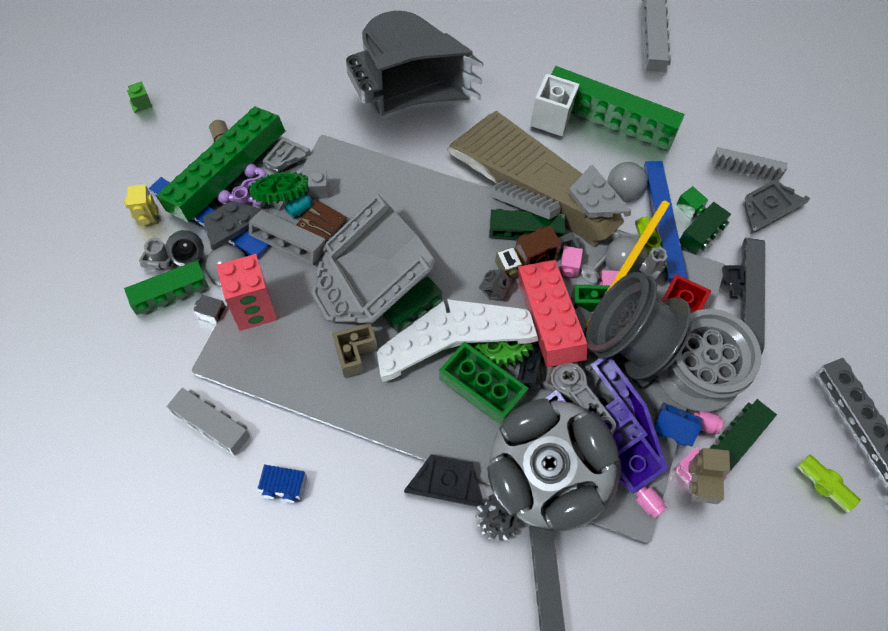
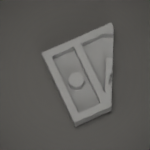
M283 137L262 162L264 166L279 172L309 156L311 151L309 148Z

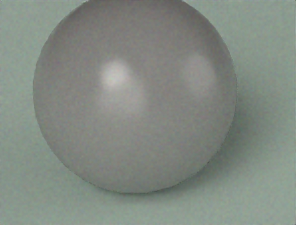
M623 162L616 165L610 171L607 182L622 200L632 201L642 196L647 188L648 180L646 172L640 165L634 162Z
M621 236L614 239L608 245L605 252V262L610 271H620L639 239L632 236ZM645 245L627 275L633 272H641L639 269L648 257Z
M222 245L212 250L207 256L205 264L209 278L216 284L221 285L216 265L246 257L244 252L233 245Z

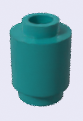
M305 193V195H299V198H293V201H287L284 208L292 218L298 217L312 207V199Z

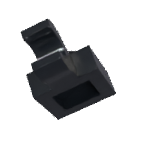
M724 265L722 267L724 285H730L729 299H738V296H741L740 285L745 283L743 265Z

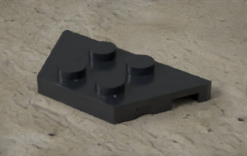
M431 454L404 490L405 493L475 507L483 505V497L473 462Z

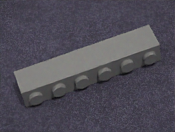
M642 0L646 71L665 72L667 65L671 63V55H669L670 43H668L670 31L667 30L669 19L666 18L668 14L667 0Z

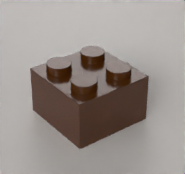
M550 225L545 228H538L535 232L528 235H521L516 240L515 250L523 266L556 260L557 262L561 242Z

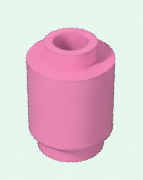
M694 411L693 415L702 418L701 431L710 434L720 433L723 426V418L711 412Z
M644 486L636 493L638 498L635 501L654 519L667 509L664 504L665 501L652 487L647 489Z

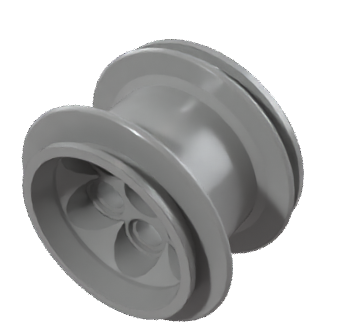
M702 309L691 313V332L681 354L666 370L657 374L656 377L664 392L679 405L694 411L711 412L729 405L738 394L745 391L753 383L761 365V350L755 334L741 319L722 310Z

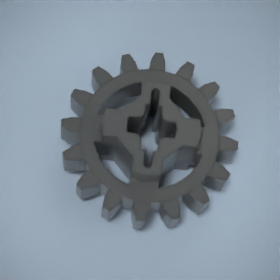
M494 494L489 496V500L487 498L483 499V505L477 507L481 513L475 515L481 521L477 526H483L481 533L488 532V539H493L495 536L496 541H501L502 537L504 540H508L510 535L515 536L517 533L514 529L521 528V525L517 523L521 519L517 518L516 515L510 516L497 501ZM505 514V516L502 517V519L493 520V518H495L497 515Z

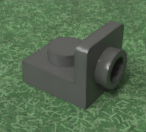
M573 232L558 237L561 242L559 253L563 252L564 246L581 248V243L578 238H575Z

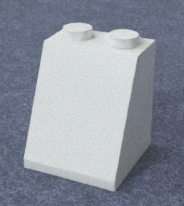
M546 73L535 98L530 126L563 136L579 84Z

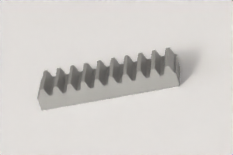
M717 147L711 164L713 168L719 165L720 169L726 167L727 171L733 168L735 173L737 170H740L741 174L746 171L748 176L754 173L755 177L761 175L762 179L767 176L768 180L775 178L776 181H779L787 170L788 163Z
M506 181L493 185L490 190V197L546 219H551L560 214L561 206L559 201L553 202L552 198L547 200V196L541 198V194L535 196V192L529 193L528 189L523 191V187L517 188V185L506 184Z

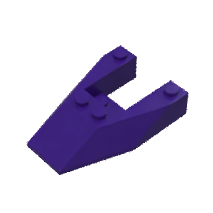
M612 357L599 358L591 366L616 398L604 408L616 423L613 437L618 447L619 458L621 459V478L619 484L631 493H635L667 471L668 466L647 404ZM557 390L546 397L549 401L569 402L564 394ZM604 422L609 428V430H611V425L607 422Z

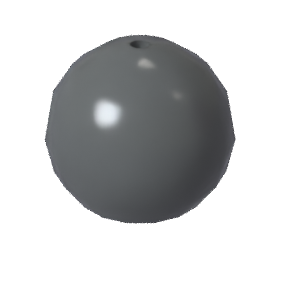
M181 230L169 236L165 251L168 258L174 264L183 266L196 260L199 261L204 254V245L202 239L197 234Z

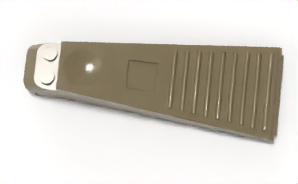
M498 111L487 115L447 148L451 155L497 184L506 181V184L517 185V188L523 187V191L528 189L529 193L535 192V196L541 194V198L547 196V200L552 198L553 202L559 201L561 206L560 214H565V227L593 247L601 240L609 237L624 223L621 214H613V217L600 216L598 218H588L569 194V188L578 180L582 173Z

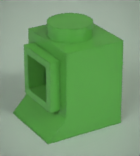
M142 81L128 86L129 90L127 92L134 113L152 107Z

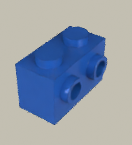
M663 402L653 425L657 435L664 438L669 437L680 445L692 447L701 430L702 418Z

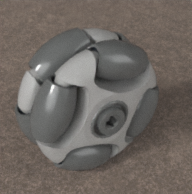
M544 398L518 407L501 422L503 428L498 431L493 442L490 454L491 465L487 467L491 489L497 501L510 516L516 515L517 518L542 530L566 532L590 523L604 509H607L614 499L620 483L621 459L619 458L618 447L611 431L599 416L573 403L549 401L548 398Z

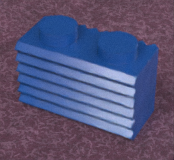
M264 464L257 489L264 498L274 499L275 496L283 497V501L294 503L295 500H302L307 475L304 471Z

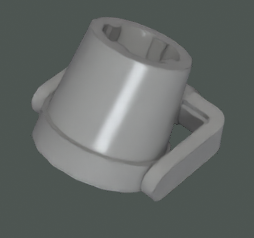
M151 238L145 243V251L139 259L141 267L166 269L171 266L172 261L168 258L165 251L166 245L160 239Z

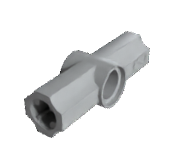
M662 247L653 248L639 271L645 276L652 277L656 282L665 269L664 264L668 258L666 250Z

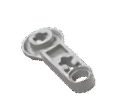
M574 363L555 367L551 374V382L558 392L569 396L576 405L588 410L590 407L592 409L597 408V416L611 425L612 429L610 431L613 435L616 423L588 387L583 369ZM565 375H567L568 377L572 376V381H570L569 379L565 380Z

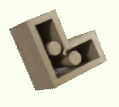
M371 323L332 333L344 378L363 373L360 354L377 350L376 338Z
M702 448L689 462L688 470L692 474V481L689 483V494L692 495V502L719 504L724 500L723 478L730 472V454L728 450Z

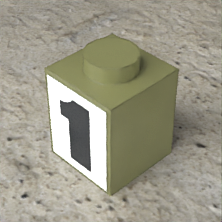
M511 247L496 252L495 262L498 269L504 270L510 279L518 277V267L523 265L515 248Z

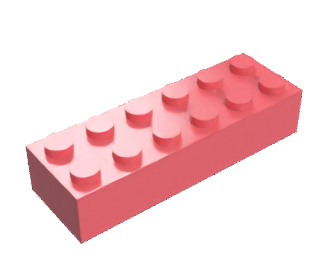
M556 260L519 266V286L527 310L531 314L546 367L587 360L588 343Z

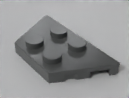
M776 180L752 191L745 197L752 229L755 232L808 203L810 198L806 195L803 198L795 194L794 189L786 187Z
M231 201L204 216L203 223L211 249L215 250L249 230V221L263 209Z

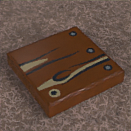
M317 200L296 225L325 238L326 243L346 223L347 217Z

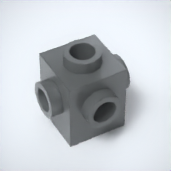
M502 269L489 270L485 274L479 289L490 300L503 299L513 281Z

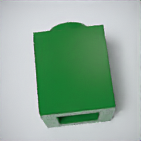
M692 186L680 195L676 206L692 219L696 215L700 216L706 210L705 206L708 199Z

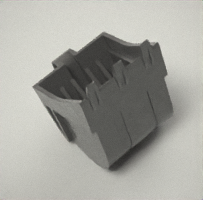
M389 11L374 17L362 31L364 51L352 54L346 58L347 74L360 100L364 103L374 102L381 116L417 104L469 100L470 96L478 100L481 99V95L471 87V81L482 84V79L472 72V65L483 68V62L473 55L472 50L451 35L441 32L429 22L411 12Z

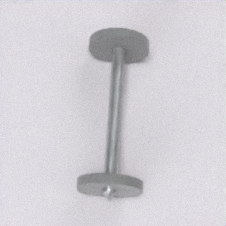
M615 230L610 235L612 241L618 237L627 236L619 230ZM606 254L593 267L585 264L580 267L579 272L586 281L592 284H596L599 281L600 277L596 270L606 260Z

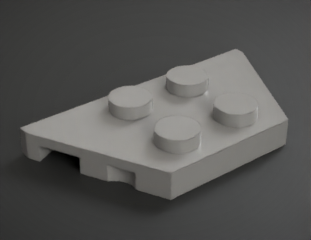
M590 165L569 188L570 196L588 218H598L600 216L613 217V214L624 213V217L631 215V209L593 165Z

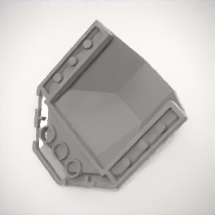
M377 194L323 245L322 252H324L322 262H319L316 273L318 280L316 287H313L312 296L327 321L373 323L432 270L435 259L420 237Z

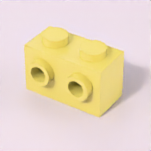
M146 184L127 186V197L124 198L125 207L129 208L131 217L135 219L138 225L156 223L159 209Z

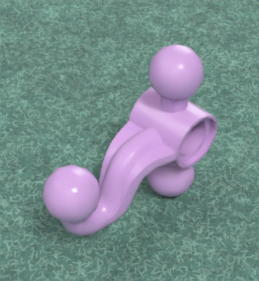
M249 164L244 170V174L251 179L243 181L241 186L234 188L232 194L227 190H223L217 196L218 201L222 204L235 201L249 206L252 203L258 207L265 205L261 201L256 202V200H253L248 193L249 186H252L251 183L258 179L261 180V177H266L265 171L254 164Z

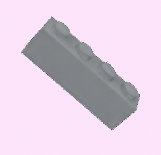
M260 210L249 221L250 236L311 265L324 253L322 249L325 244V238L264 210Z
M182 387L166 406L168 410L235 456L250 437L246 430L248 427L240 421L234 422L231 420V416L224 410L219 412L214 409L216 406L210 401L199 399L200 396L192 389L187 391Z

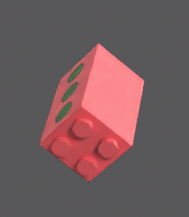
M256 254L216 265L225 301L239 331L277 320L270 292Z

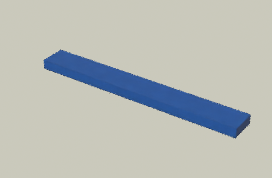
M645 161L644 168L647 175L653 213L655 214L662 201L665 200L670 203L656 226L657 233L661 237L660 245L666 250V255L668 256L666 260L667 267L665 268L667 282H672L675 274L687 279L663 161Z
M160 177L148 189L156 196L170 182ZM206 206L193 220L204 226L203 217L215 210ZM248 231L229 241V243L249 256L256 254L258 259L269 248L267 243L250 236Z

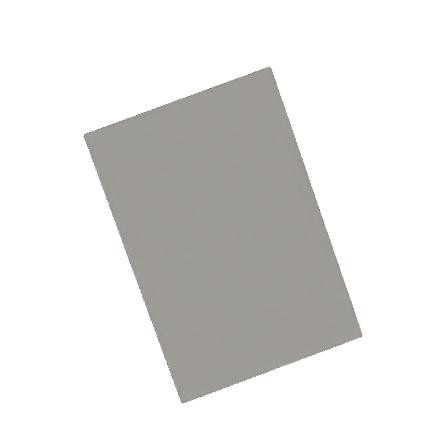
M321 135L300 173L308 177V171H327L329 198L312 199V206L318 200L346 216L347 223L379 194L420 237L434 257L435 262L432 270L422 279L428 276L441 289L442 301L444 300L447 313H450L447 299L527 310L518 277L511 279L513 282L503 299L490 300L479 289V286L489 270H498L495 262L496 252L511 247L515 248L516 240L489 238L491 209L529 211L490 197V188L329 136ZM286 201L282 204L276 216L296 225L307 211L298 217L292 218L284 208L287 204ZM565 227L564 235L572 232L571 230ZM621 231L627 236H632L639 239V236ZM573 232L575 238H578L581 243L580 249H583L580 267L584 264L593 267L605 254L608 245L612 242L611 237L609 236L601 240L593 247ZM269 245V248L258 261L270 292L277 320L239 331L227 305L195 362L192 373L424 461L431 454L473 462L477 480L490 485L487 467L491 465V449L500 425L439 380V369L460 346L442 350L401 371L402 375L382 382L377 351L400 333L395 331L382 314L375 322L371 323L376 338L377 350L360 354L363 373L344 378L332 333L368 323L330 322L325 319L312 296L313 287H316L318 280L316 276L319 262H322L324 253L311 265ZM682 250L687 279L712 290L703 309H714L723 277L722 267L724 264ZM562 253L558 254L556 262L558 268L560 267ZM605 261L596 270L599 277L602 270L610 271ZM665 269L656 280V298L662 300L671 282H667ZM580 272L577 278L561 275L571 302V293L575 284L599 285V281L596 284L586 281ZM516 360V366L512 362L509 363V368L502 364L501 368L517 379L521 361ZM626 372V377L647 404L653 424L663 402L683 411L687 410V408L673 401L664 392L658 379L649 387L642 389ZM599 378L592 392L595 396L597 394H605L610 398L611 402L614 401L616 398L601 378ZM543 387L529 388L527 398L520 406L534 400L544 399L552 392ZM657 435L668 470L645 486L647 489L652 487L663 499L678 443L669 437L664 438ZM619 484L610 505L590 523L638 541L650 543L658 516L655 519L651 515L649 516L635 501L638 498L636 495L638 491L631 493Z

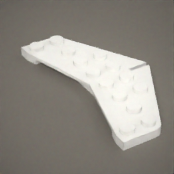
M449 299L447 300L450 313H447L443 300L378 349L377 357L382 382L392 380L402 375L401 371L442 350L460 346L463 342L467 344L498 341H518V344L538 341V336L531 314L526 309Z

